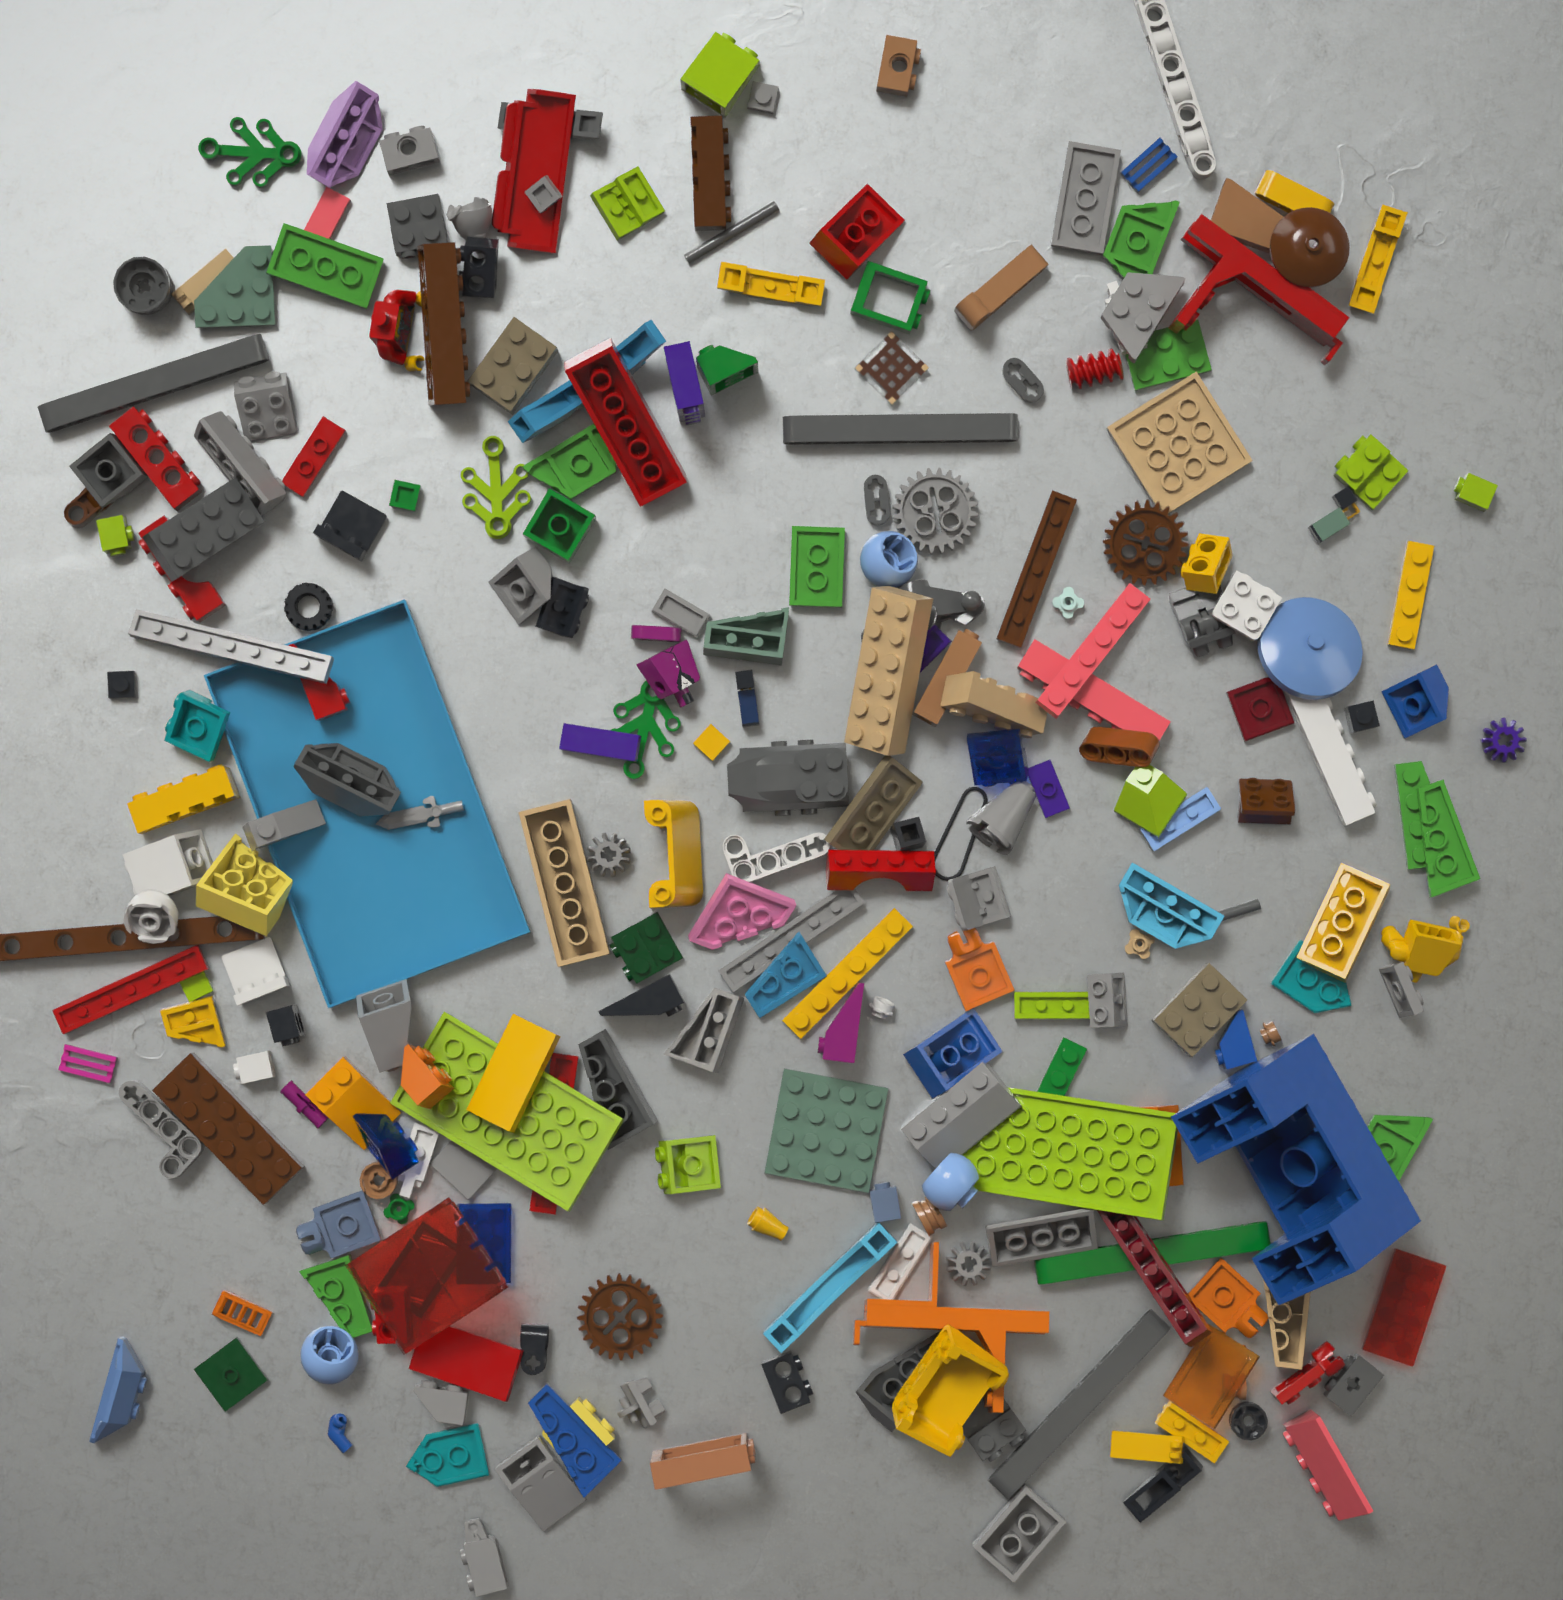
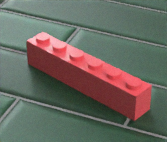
M1034 639L1017 668L1021 670L1020 676L1030 682H1033L1035 679L1044 684L1042 689L1045 690L1069 659ZM1093 674L1068 704L1076 710L1082 707L1089 711L1087 716L1100 724L1102 721H1105L1112 725L1111 728L1152 733L1159 740L1171 722Z

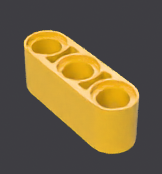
M1271 170L1265 171L1254 193L1259 199L1287 213L1306 207L1319 208L1330 213L1335 205L1330 199Z

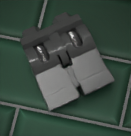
M1221 585L1217 594L1199 591L1194 593V591L1186 590V588L1169 593V603L1177 622H1179L1184 639L1197 657L1209 653L1207 643L1216 641L1218 647L1223 649L1233 645L1232 635L1236 634L1235 630L1212 616V611L1223 594Z

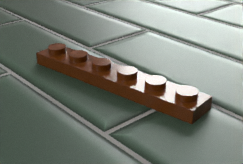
M1052 490L997 635V640L1018 648L1022 647L1077 499Z

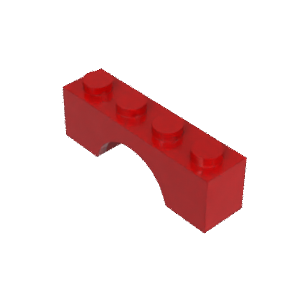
M162 516L138 532V534L142 538L168 521V517ZM142 538L138 541L145 553L149 554L151 550ZM156 559L153 565L159 574L163 576L166 573ZM180 576L167 585L176 598L180 596L186 604L182 608L190 620L195 618L198 622H202L226 606L213 584L209 581L191 582Z
M828 850L825 868L827 890L853 891L864 881L875 878H887L902 884L906 891H933L936 874L934 851Z

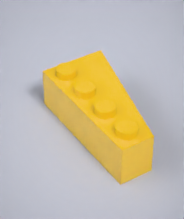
M220 764L207 769V772L197 775L196 773L182 778L183 782L175 785L168 783L157 787L158 791L150 795L147 792H143L133 796V801L127 803L137 833L149 832L241 798L231 769Z

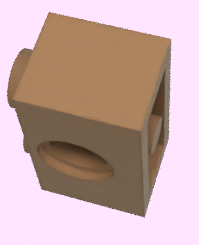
M886 35L877 92L907 97L908 90H914L916 75L912 74L913 64L919 65L921 49L916 48L917 40ZM896 61H903L907 68L903 72H897L892 68V64Z

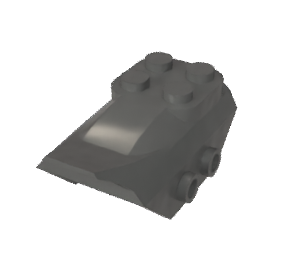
M798 740V745L787 746V741L771 742V747L739 748L740 754L736 759L727 764L728 796L734 798L742 805L743 812L775 811V816L791 815V810H801V815L817 814V809L847 807L849 805L846 743L814 744L813 740Z

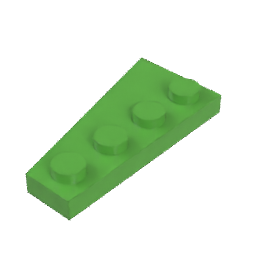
M1422 761L1394 764L1407 870L1424 868L1426 866L1417 789L1430 784Z
M1442 779L1418 788L1417 798L1429 898L1477 881L1480 879L1444 780Z

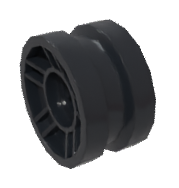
M1244 1401L1238 1403L1229 1414L1231 1430L1243 1440L1252 1441L1258 1439L1267 1429L1268 1419L1265 1411L1253 1402ZM1246 1416H1251L1254 1423L1246 1426L1243 1420Z

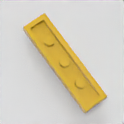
M1407 541L1387 645L1411 650L1415 649L1433 556V545Z

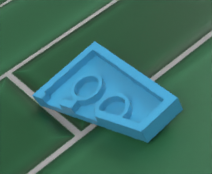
M798 932L748 989L745 996L758 1017L761 1018L827 975L800 932Z

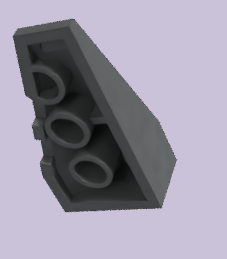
M940 1331L874 1370L856 1391V1394L869 1413L891 1432L896 1428L892 1412L893 1401Z

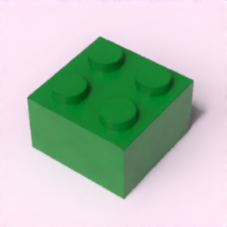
M549 488L524 530L523 536L570 563L596 520V516Z

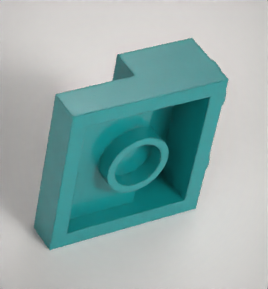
M192 690L180 692L173 704L175 708L173 716L165 727L167 733L164 741L208 762L214 761L231 712L212 704L211 699Z

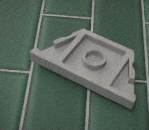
M1128 272L1103 311L1101 320L1113 332V337L1118 344L1124 347L1132 363L1135 364L1185 282L1184 277Z

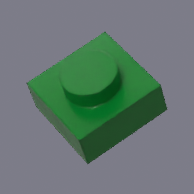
M394 480L389 506L416 512L421 485Z

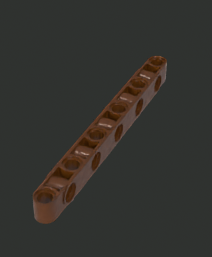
M220 916L178 919V938L175 941L167 939L163 943L155 944L142 942L138 939L139 935L133 931L130 934L124 924L0 934V961L265 939V935ZM225 921L232 925V932L226 937L222 936L219 932V926ZM119 930L123 931L126 935V941L122 945H117L113 939L114 934ZM64 935H69L73 939V945L68 950L61 946V939ZM12 939H16L20 944V949L16 954H12L8 950V943Z

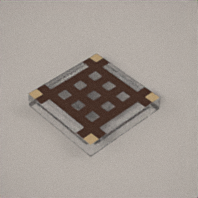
M893 331L855 367V370L891 406L929 369Z

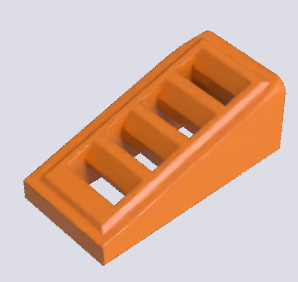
M225 1289L222 1291L212 1315L262 1336L273 1312ZM228 1299L232 1300L233 1302L228 1312H223ZM237 1305H243L238 1317H233L232 1315ZM250 1308L252 1312L246 1323L242 1320L247 1309ZM259 1312L263 1315L257 1327H254L252 1324Z

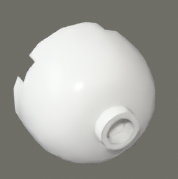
M147 890L132 898L126 907L123 923L126 930L130 934L133 931L139 935L138 939L142 942L152 944L163 943L167 941L169 936H173L175 933L179 912L175 902L168 895L160 891Z

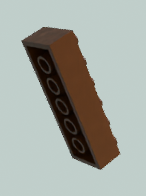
M455 242L422 244L417 246L428 405L466 403V398L470 397L469 381L465 382L464 371H468V357L463 355L462 345L466 344V330L461 328V318L465 316L464 302H459V291L463 290L462 275L457 274V264H461L460 248H456Z
M190 1053L152 1090L263 1205L267 1204L305 1167L195 1053Z

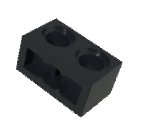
M467 237L465 246H460L461 261L464 262V270H459V275H462L463 280L462 296L494 298L497 289L499 239ZM480 251L485 257L479 259L474 257L472 253ZM479 276L484 282L475 283L471 277Z
M290 1005L266 1012L274 1043L281 1042L283 1047L300 1042L299 1037L304 1036L305 1031L297 1005Z
M790 1350L761 1362L780 1414L811 1403L809 1396L813 1395V1391L808 1379L802 1380L799 1371L804 1369L798 1355L793 1356ZM787 1362L791 1366L790 1373L786 1376L779 1375L776 1372L778 1363ZM790 1387H797L801 1391V1396L799 1399L791 1401L785 1395L786 1390Z

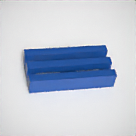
M1160 137L1121 171L1120 174L1139 193L1175 161L1178 156L1170 150L1168 145L1166 146ZM1160 147L1162 149L1132 177L1128 174L1156 148ZM1165 154L1169 157L1140 184L1135 182Z

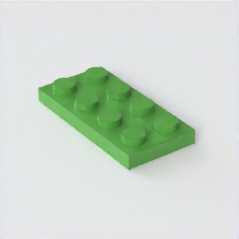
M283 223L266 274L367 309L384 258Z

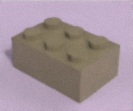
M513 317L468 379L469 385L513 415L558 353V349L516 317Z
M1206 963L1159 1011L1152 1021L1189 1057H1193L1244 1005L1247 999L1210 963Z

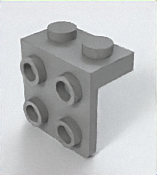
M270 372L265 376L257 378L247 376L234 382V397L243 435L250 441L292 434L296 431V423L288 393L286 372Z
M996 866L948 880L947 892L955 906L956 922L963 931L1011 917Z

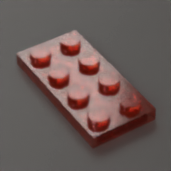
M1395 1248L1361 1349L1413 1367L1446 1265Z

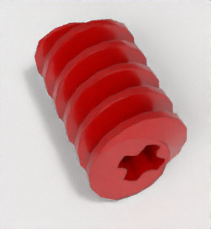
M1112 348L1108 349L1107 357L1102 351H1098L1096 359L1092 353H1088L1086 362L1081 355L1077 356L1076 364L1070 357L1066 359V370L1071 389L1073 383H1076L1079 390L1082 389L1083 381H1086L1089 387H1092L1093 379L1095 378L1100 385H1103L1104 376L1108 378L1110 383L1113 382L1114 374H1117L1120 380L1124 378L1119 353L1117 352L1116 355Z

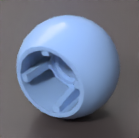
M883 531L873 535L864 544L860 555L862 572L872 584L878 587L891 586L897 588L906 584L914 575L918 563L917 552L913 543L903 534L894 531Z
M950 1153L922 1184V1190L928 1201L941 1210L951 1211L957 1204L963 1209L978 1192L973 1185L978 1181L979 1175L976 1167L969 1159L957 1153Z
M324 1326L311 1332L302 1344L300 1352L301 1364L305 1372L313 1380L322 1384H336L347 1379L353 1373L359 1359L358 1346L354 1338L346 1330L336 1326Z

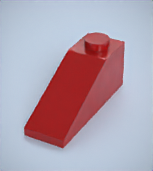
M295 644L288 645L291 647L298 648ZM329 677L327 684L300 678L317 721L348 711L346 704L350 703L346 689H340L333 679Z

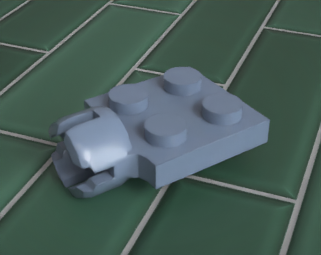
M362 1190L313 1208L314 1218L309 1222L300 1224L296 1228L298 1239L312 1234L315 1238L300 1244L303 1252L307 1255L326 1250L330 1258H334L381 1240Z

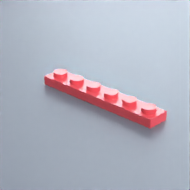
M1129 583L1035 703L1057 719L1148 604L1150 598Z

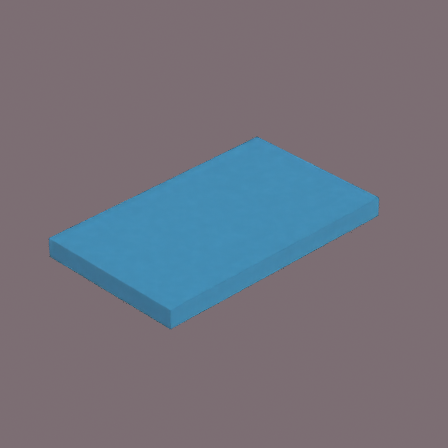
M405 599L285 644L287 646L295 644L300 649L329 655L334 658L329 677L339 685L340 689H346L350 703L346 704L348 711L317 721L299 677L241 663H234L204 675L214 705L231 712L224 732L257 819L317 799L326 822L325 825L268 845V849L274 865L293 880L287 900L328 1008L354 1000L357 995L412 978L531 933L408 602ZM339 743L387 768L396 787L401 792L391 812L423 805L425 808H431V804H423V800L430 796L435 797L436 805L462 800L464 811L441 815L439 817V827H429L427 825L428 822L435 819L433 816L429 817L427 822L388 830L376 825L384 815L358 816L312 793L293 766L305 745L312 744L314 746Z

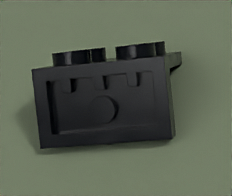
M340 491L322 525L317 524L313 534L362 562L387 516L347 492Z

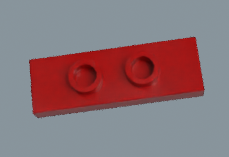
M323 416L282 479L284 485L304 498L346 430Z

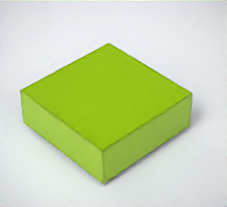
M205 971L180 982L189 1002L214 991Z

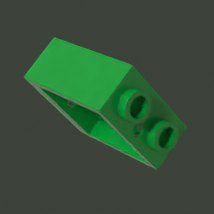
M868 261L850 314L910 335L912 328L917 330L922 317L918 313L920 304L926 305L931 291L926 288L928 281ZM875 273L918 287L907 323L864 308Z

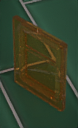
M1208 1324L1213 1333L1193 1346L1163 1396L1186 1410L1188 1414H1192L1213 1429H1216L1260 1356L1249 1350L1245 1345H1241L1227 1336L1225 1332H1221Z

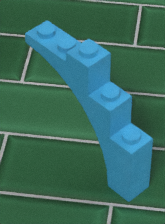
M649 320L616 346L629 372L633 375L666 340L654 322ZM569 380L552 392L519 410L508 423L521 442L524 443L564 422L584 405Z

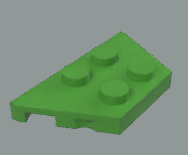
M1179 201L1123 205L1121 207L1103 257L1123 279L1128 272L1153 274L1178 209Z
M594 424L522 466L525 472L570 500L616 473V463Z
M1373 1115L1367 1125L1398 1181H1400L1432 1123V1118Z

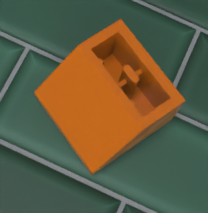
M407 1044L404 1047L401 1086L417 1106L431 1109L454 1089L449 1083L452 1078L443 1068L439 1069L434 1065L433 1061H435V1058L428 1049H422L419 1045L416 1047Z

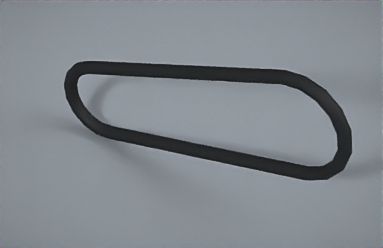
M974 786L964 791L934 852L935 860L966 795L974 790L980 792L983 795L982 807H984L988 800L984 790ZM973 834L958 873L951 877H945L936 870L935 876L941 880L948 881L962 874L975 840Z

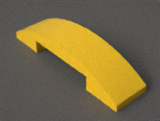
M1382 204L1363 256L1348 306L1374 314L1382 291V285L1408 212Z
M721 262L717 289L767 300L821 306L825 280L801 275L797 277L751 269L744 265Z

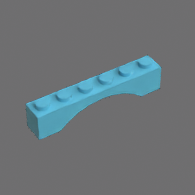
M877 1222L763 1331V1335L782 1353L847 1288L879 1261L897 1243V1240L880 1222Z

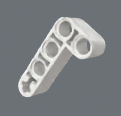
M818 832L750 856L745 840L739 835H730L723 842V851L732 876L737 877V867L741 864H746L751 868V875L743 880L753 882L827 854L830 844L826 842L822 852H818L817 849L809 850L812 856L806 858L805 849L801 842L806 841V845L809 846L814 843V838L816 837L823 841L826 835ZM733 839L739 840L742 843L741 852L738 854L729 853L727 850L729 841ZM791 846H796L801 851V857L797 861H790L786 857V850ZM766 855H771L776 859V866L772 870H765L761 866V859Z

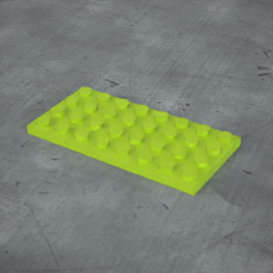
M444 1011L422 1049H428L435 1058V1061H433L434 1065L439 1069L443 1068L452 1078L449 1083L454 1089L431 1109L417 1106L400 1085L390 1103L570 1212L624 1119L545 1071L514 1133L471 1113L466 1109L498 1043Z
M1008 1087L1022 1107L963 1154L977 1169L979 1179L973 1186L978 1191L1164 1221L1178 1129L1171 1116L1176 1113Z

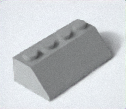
M222 411L203 417L198 422L194 437L229 481L235 477L237 478L261 517L283 502L287 494L284 483L280 478H274L269 471L270 467L266 460L261 456L258 457L252 450L254 447L251 441L246 436L242 437L236 430L237 425L229 415L225 416Z
M982 1062L901 1130L916 1150L936 1169L950 1153L960 1155L966 1153L1022 1107V1105L991 1065Z
M1084 1208L985 1226L993 1267L1098 1249L1093 1209Z

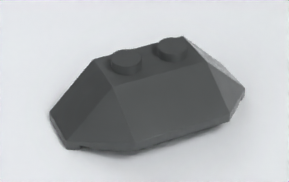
M339 743L314 746L312 744L305 745L293 766L312 793L358 816L389 815L401 793L385 766Z

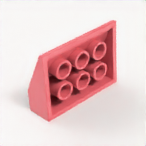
M1309 1409L1283 1424L1286 1431L1282 1434L1290 1447L1295 1445L1299 1455L1295 1457L1302 1469L1308 1468L1312 1478L1309 1479V1482L1316 1494L1321 1492L1326 1501L1322 1505L1329 1517L1334 1515L1340 1521L1373 1512L1372 1507L1318 1414Z

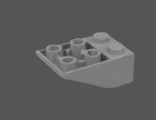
M538 1435L495 1468V1471L511 1493L543 1531L587 1500L583 1498L579 1488L541 1435Z

